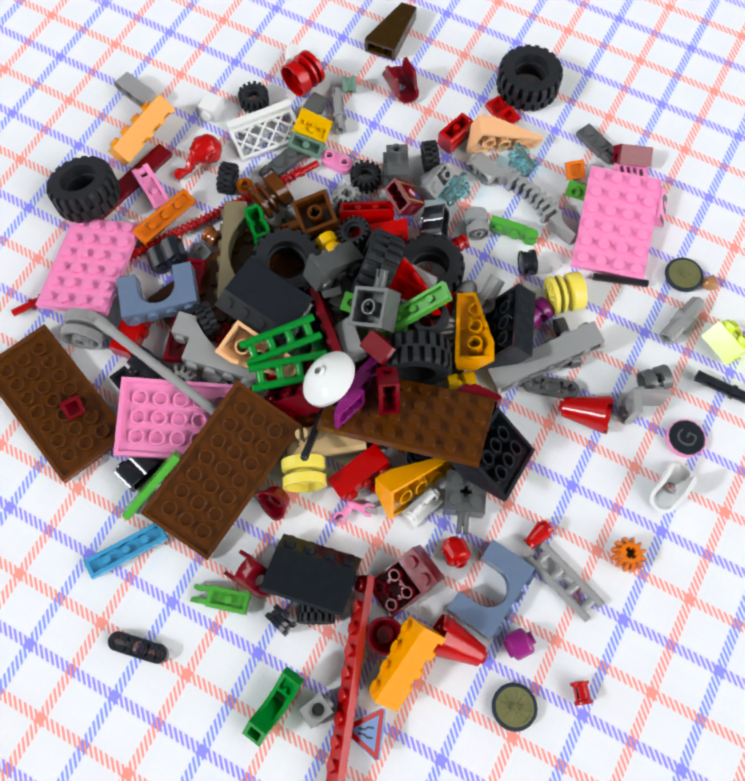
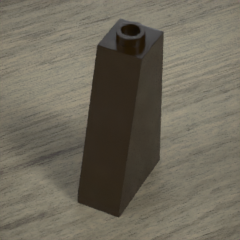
M401 2L366 36L365 52L395 61L416 20L417 7Z

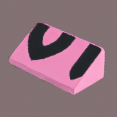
M663 186L660 188L654 226L663 227L665 220L667 196Z

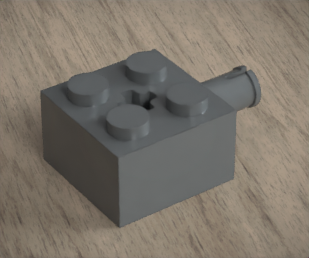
M396 143L386 145V152H383L384 188L395 177L409 183L408 144Z
M376 269L375 283L372 287L355 285L348 325L360 329L394 333L401 293L386 288L389 271Z
M447 470L442 514L457 516L455 533L461 534L463 526L462 535H468L469 517L482 519L485 515L487 492L464 479L457 470ZM463 491H466V493L468 494L467 497H464V493H462Z

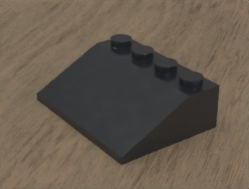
M249 257L225 287L215 306L234 319L239 320L256 333L261 334L303 317L314 298L252 257ZM284 333L273 337L277 347L287 343Z
M520 283L496 297L493 311L485 316L495 343L494 361L477 370L519 364L532 357L536 293Z
M497 407L493 409L479 468L451 462V464L464 479L504 502L510 496L535 449L500 408Z
M283 534L261 583L260 590L342 617L356 582L362 558L306 541L293 535Z

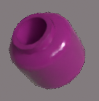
M518 628L505 636L503 644L510 658L514 657L519 661L535 651L533 644L536 641L531 631L526 633L523 628Z

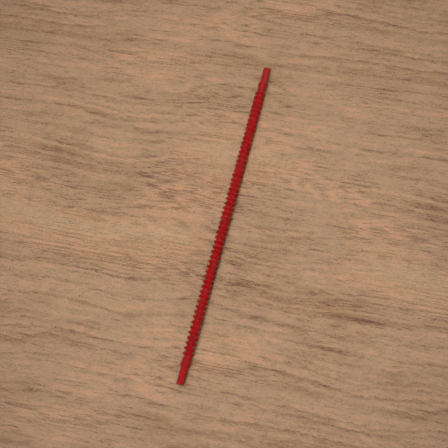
M316 160L306 166H299L295 171H290V174L285 173V176L281 175L280 179L287 185V182L291 183V180L296 181L297 177L305 176V173L320 167ZM246 192L245 196L241 195V198L236 197V200L232 199V201H249L251 203L252 198ZM224 204L222 207L218 206V209L214 208V211L209 210L208 214L205 212V215H200V218L195 217L196 220L191 219L190 223L187 221L186 225L182 224L181 227L177 226V229L173 228L172 232L163 233V236L158 235L159 238H154L147 245L142 246L140 244L139 248L135 247V250H133L129 261L131 262L132 258L137 259V256L141 257V254L146 255V251L149 248L160 244L168 236H183V233L188 234V231L192 232L193 228L197 229L198 226L202 227V224L206 225V222L211 223L212 219L216 220V217L220 218L221 209L224 208ZM38 297L30 298L27 300L28 302L12 309L11 312L14 317L31 308L33 310L36 309L37 306L35 304Z

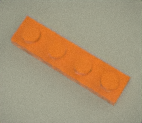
M183 188L135 227L132 233L144 245H147L195 205L196 200Z

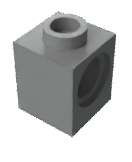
M320 693L301 707L299 711L312 729L334 713L331 709L334 707V704L328 695L324 697ZM316 703H321L324 706V713L321 716L313 714L312 708Z

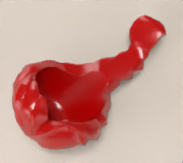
M210 134L195 137L189 148L190 153L186 160L185 168L175 169L174 177L180 181L188 173H191L199 163H216L222 153V147L218 139Z

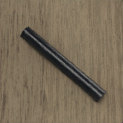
M593 273L592 280L641 287H648L649 280Z

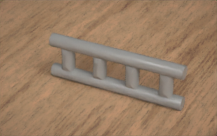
M544 541L539 546L543 552L536 559L530 555L525 561L535 567L534 570L584 622H587L591 618L587 611L594 604L600 608L605 603L604 600ZM549 557L558 565L551 574L541 566ZM563 573L573 581L566 589L556 581ZM579 588L588 596L581 605L571 597Z

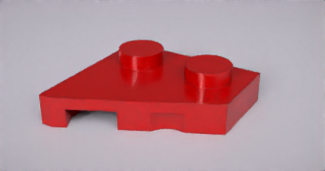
M404 257L389 289L401 293L400 297L409 301L429 289V287L408 259Z

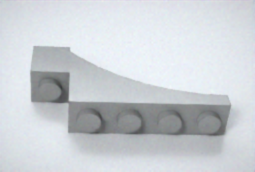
M181 311L178 312L171 333L177 342L182 344L187 342L182 355V361L187 368L192 370L198 368L204 370L206 374L213 376L218 374L229 381L235 379L249 387H252V384H257L255 372L249 373L248 369L232 364L215 353L217 348L213 346L201 330L198 316Z

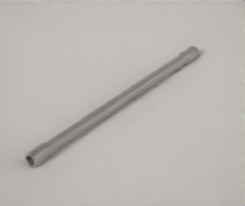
M99 316L95 320L94 325L106 335L111 336L209 414H213L217 406L125 336L103 316Z

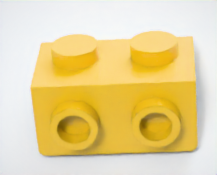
M301 108L292 132L294 131L325 144L333 122L305 108Z

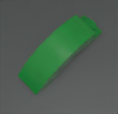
M286 667L266 700L248 721L242 734L260 747L295 699L304 679L289 667Z

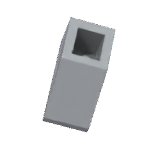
M443 162L423 174L414 186L424 200H436L454 174L447 163Z

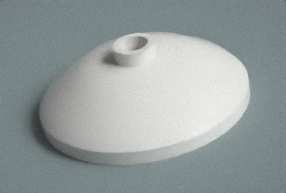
M334 351L321 356L311 365L303 383L304 397L310 404L316 407H326L334 404L345 395L355 375V365L351 357L344 352Z

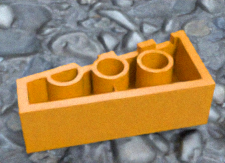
M160 94L150 103L146 101L141 106L143 111L140 114L136 113L130 119L132 124L130 126L126 125L120 131L121 137L119 139L115 137L109 144L111 148L108 152L124 166L143 148L144 143L154 135V131L163 125L166 121L165 118L176 110Z
M409 615L408 619L401 626V633L397 640L391 645L390 654L382 662L379 675L370 685L369 695L376 703L397 712L412 690L411 683L413 680L415 681L421 677L423 665L427 660L432 661L436 655L433 650L437 644L442 645L446 638L431 626Z

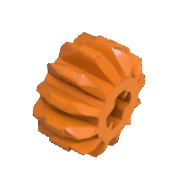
M623 537L621 541L617 540L614 542L615 547H612L610 551L615 554L611 556V560H617L615 567L622 565L623 572H626L628 569L631 572H635L636 568L641 569L643 567L642 562H645L647 558L642 554L646 553L647 550L640 549L642 542L635 544V538L633 537L629 540ZM628 551L631 553L630 558L626 556Z

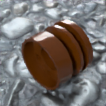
M273 171L268 172L262 177L264 187L256 182L254 185L257 191L253 187L247 189L253 203L258 204L263 214L270 220L274 217L271 209L276 214L280 213L277 206L278 203L286 208L291 202H294L289 189Z

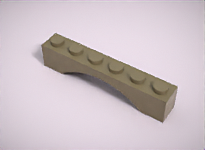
M225 201L224 208L221 209L223 224H220V235H222V240L218 242L219 251L221 252L220 256H217L219 272H216L218 288L214 290L215 300H218L225 287L235 276L231 267V255L236 240L248 227L244 209L248 207L246 201Z

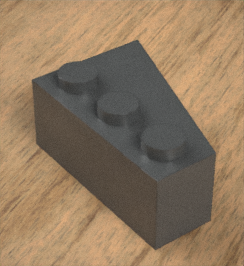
M351 240L334 246L332 251L328 252L327 249H324L320 255L309 254L303 276L316 292L328 289L337 280L342 281L349 273H355L361 269L364 256Z

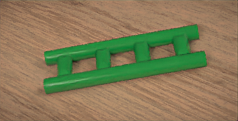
M313 314L238 342L241 349L247 347L251 356L250 359L246 360L247 366L264 362L322 339L320 331L314 333L310 322L315 321ZM303 326L306 337L295 341L291 330ZM284 333L288 344L277 348L273 337ZM266 340L270 351L258 355L254 344Z
M321 350L248 365L249 373L255 372L257 384H252L253 391L257 392L304 382L306 374L304 373L302 362L311 360L315 362L318 358L327 354V351ZM295 364L297 376L285 378L283 366ZM275 368L277 380L265 382L263 370Z

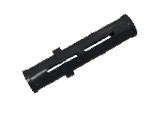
M701 370L695 375L693 381L727 395L729 399L733 398L745 404V391L738 388L737 385L728 384Z

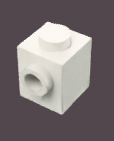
M208 91L204 98L199 101L198 109L204 120L216 123L225 110L223 97Z

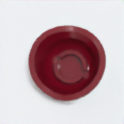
M270 486L256 494L260 506L272 520L278 521L284 517L290 503V498L285 490L278 486Z
M378 617L369 624L366 633L370 648L379 655H389L392 643L397 640L401 633V625L391 617Z

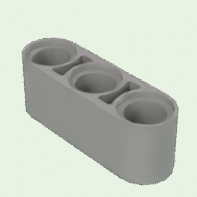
M126 72L114 82L116 88L140 108L146 101L150 103L158 96L152 89L129 72Z
M349 317L337 323L335 327L343 352L350 356L354 365L368 358L370 354L359 346L364 340L361 329L348 325Z

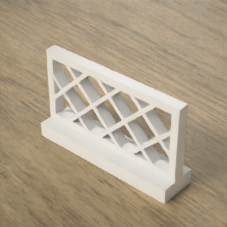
M287 99L226 122V126L242 162L287 146L291 137L289 132L294 128L293 123H296L297 118L292 110L290 100ZM289 114L292 118L290 124L282 121L283 117ZM271 121L277 123L275 130L266 127L267 123ZM280 124L288 127L286 134L277 131ZM252 128H260V134L251 133ZM264 130L273 133L270 140L262 137ZM242 133L246 136L243 141L236 139L235 135ZM275 135L284 137L280 143L274 142L273 139ZM249 136L257 139L255 145L246 143ZM259 141L268 143L267 148L261 149L257 147ZM244 146L253 149L251 154L243 155L242 150Z

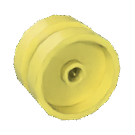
M310 453L308 460L302 461L300 458L301 454H296L281 460L282 473L286 474L282 478L283 490L286 492L305 493L327 487L326 474L322 472L325 469L324 456Z

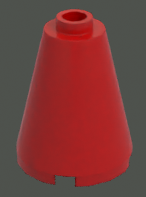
M614 396L565 397L564 401L560 400L558 412H561L562 417L607 435Z
M442 614L437 619L433 629L446 638L442 645L437 644L433 650L436 657L473 666H479L486 661L488 653L486 652V647L449 615Z

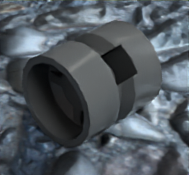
M665 364L653 367L652 370L639 371L636 376L638 387L642 386L645 389L656 387L669 389L674 384L672 372Z

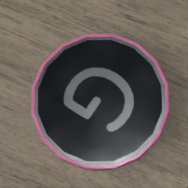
M688 419L677 420L666 431L665 439L669 445L668 447L677 456L683 458L696 456L706 445L705 432L695 421Z

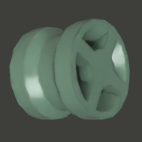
M342 76L343 93L348 91L356 93V76Z

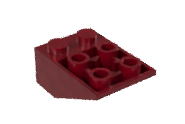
M304 382L268 389L264 397L266 401L288 414L305 416L321 411L323 408L313 406L305 399L303 393Z
M418 545L412 547L375 577L373 593L388 615L394 618L443 581L445 577L423 547Z

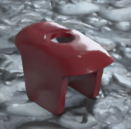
M403 58L402 66L390 67L388 65L385 67L383 77L394 95L402 103L415 101L419 97L416 70L408 58ZM399 84H404L405 89L399 90Z
M240 550L239 554L245 560L239 566L235 576L226 570L223 574L259 599L268 597L270 593L260 590L261 584L255 585L257 577L260 575L264 577L268 568L250 554Z

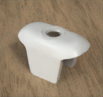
M678 461L670 462L651 492V505L662 513L668 514L673 512L688 497L698 477L694 476L692 470L685 464ZM666 483H672L675 486L676 490L674 493L670 494L665 491L664 486Z

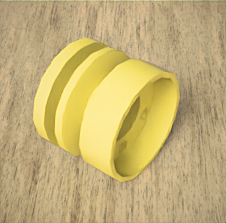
M579 271L566 273L563 275V278L560 275L545 278L543 286L544 297L552 306L554 315L566 313L568 309L576 311L586 308L588 301L585 280Z

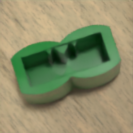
M255 204L245 208L244 213L248 228L257 246V241L260 238L265 239V234L270 231V228L264 219L261 207Z

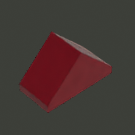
M371 330L359 345L382 365L387 362L396 350L385 335L377 330Z

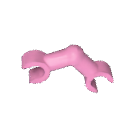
M353 500L348 501L341 512L334 514L333 520L341 515L344 519L340 526L344 525L346 517L352 510L363 512V515L366 517H372L371 514L365 512V508H374V505L371 503L364 505Z

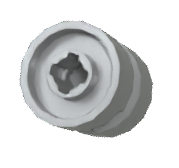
M472 207L464 212L468 239L476 241L487 238L490 235L487 210L483 207Z

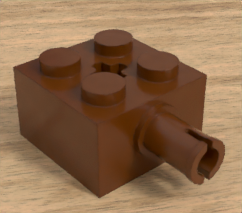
M325 189L291 202L296 219L280 224L282 230H285V227H291V231H296V229L302 230L303 235L307 233L311 236V241L326 231L335 232L340 230L337 217Z

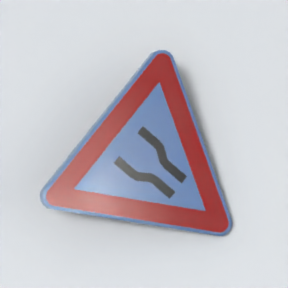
M380 708L353 723L351 738L374 760H379L381 757L386 715L384 708Z

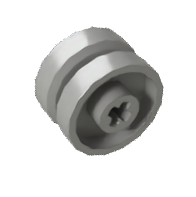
M81 308L66 310L65 324L61 327L59 338L65 343L81 349H100L104 339L102 335L104 332L97 328L94 322L102 315Z

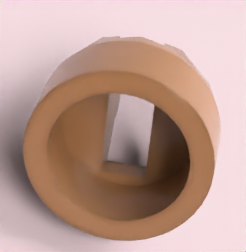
M714 275L705 277L701 284L707 291L717 289L718 287Z

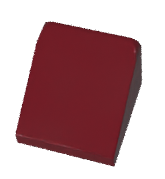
M78 393L59 403L68 421L87 412Z

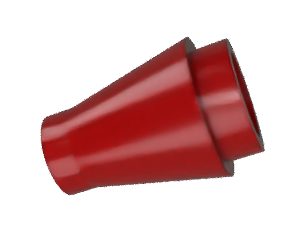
M544 519L540 522L537 521L529 535L524 539V542L533 549L552 537L551 534L554 532V529Z

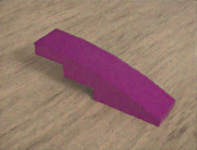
M372 356L355 373L350 388L339 399L334 412V424L337 429L365 404V394L372 388V378L376 375V368H378V361Z

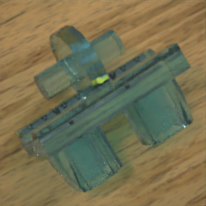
M519 142L514 144L513 150L508 154V157L511 159L508 163L509 167H516L523 177H528L532 171H535L539 163L536 159L529 157L530 150L527 146L522 147Z
M462 172L459 176L454 175L449 182L450 186H446L440 193V197L446 199L448 206L452 207L461 197L467 199L470 196V191L468 190L470 185L466 179L467 173Z

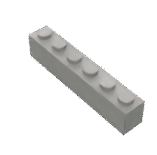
M594 321L590 323L585 322L573 331L567 330L560 337L547 339L538 347L533 346L532 357L514 365L489 368L488 374L497 393L501 394L526 381L603 348L605 340Z

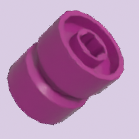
M543 297L535 299L534 330L542 322H546L554 316L552 306Z

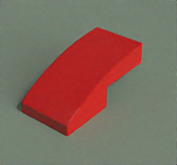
M500 95L485 104L486 109L494 117L511 124L521 119L511 105L509 107L506 105Z

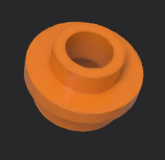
M242 178L236 183L237 191L242 195H245L246 192L248 193L247 189L249 187L254 188L253 182L249 178Z

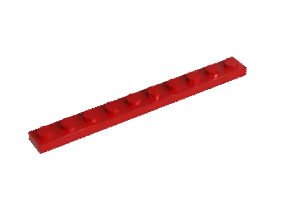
M370 575L357 576L354 584L355 595L354 601L351 604L352 614L348 625V640L344 649L345 660L344 666L341 669V686L337 694L338 705L337 712L334 715V731L330 740V757L326 765V781H345L375 580V577Z

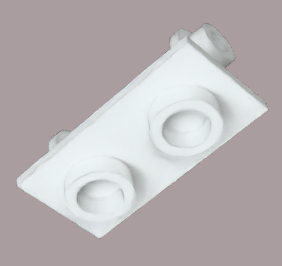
M429 487L401 514L415 528L444 501L436 489L433 490Z

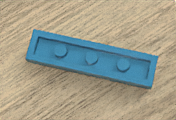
M153 523L83 561L91 579L95 580L164 543L169 538L165 530Z

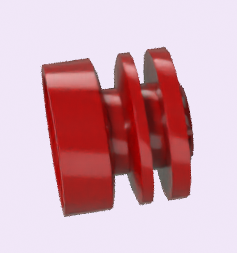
M302 50L299 55L294 56L293 60H289L280 69L283 81L291 92L298 97L305 96L311 91L312 87H316L318 83L323 82L325 79V73L320 62L307 50Z

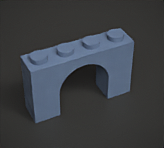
M190 261L172 265L174 289L168 298L158 303H149L143 300L141 283L135 274L116 278L121 318L127 326H137L148 321L154 322L165 317H175L179 311L185 313L195 312L193 306L201 302L195 269Z
M492 540L479 560L503 577L506 584L504 600L495 607H484L459 591L446 610L487 640H490L492 637L496 639L502 630V627L499 626L502 620L505 619L507 621L513 612L511 606L514 601L518 603L522 598L524 592L521 590L524 585L527 584L529 586L535 577L533 574L535 567L495 540Z

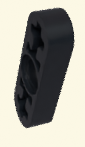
M121 631L112 633L108 638V646L111 650L147 662L163 664L169 657V650L166 646ZM121 636V640L129 642L128 651H125L127 646L120 644L116 647L115 638L119 639ZM141 641L144 644V650L140 654H135L133 646L136 642ZM150 644L152 645L150 647L151 650L158 651L161 648L162 658L158 657L156 660L155 655L148 653Z

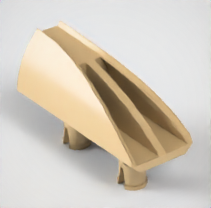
M313 426L302 427L301 430L298 428L295 431L296 437L287 448V456L302 453ZM319 431L311 453L328 457L363 452L369 448V442Z

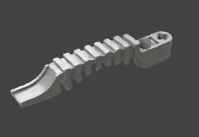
M478 152L466 162L468 171L486 186L489 184H505V190L507 191L515 187L513 192L515 195L523 191L520 197L525 199L529 196L527 203L530 205L534 202L532 206L534 210L539 208L536 214L538 216L542 215L540 219L541 224L550 220L551 222L546 227L569 245L573 243V238L576 234L563 222L562 210L559 208L560 205L554 203L552 197L548 198V194L545 191L541 192L539 186L535 187L533 181L529 182L526 176L522 177V173L519 171L514 172L512 166L507 170H502L483 152Z

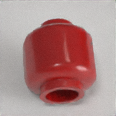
M452 536L443 542L441 552L447 565L457 569L466 566L467 561L471 557L466 541L458 538V536Z

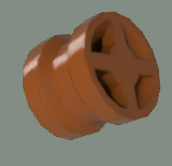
M208 225L202 232L201 239L204 242H209L210 246L215 248L218 246L219 240H222V235H220V230L217 231L214 226Z

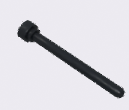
M324 407L319 411L300 458L302 461L308 460L319 434L317 423Z

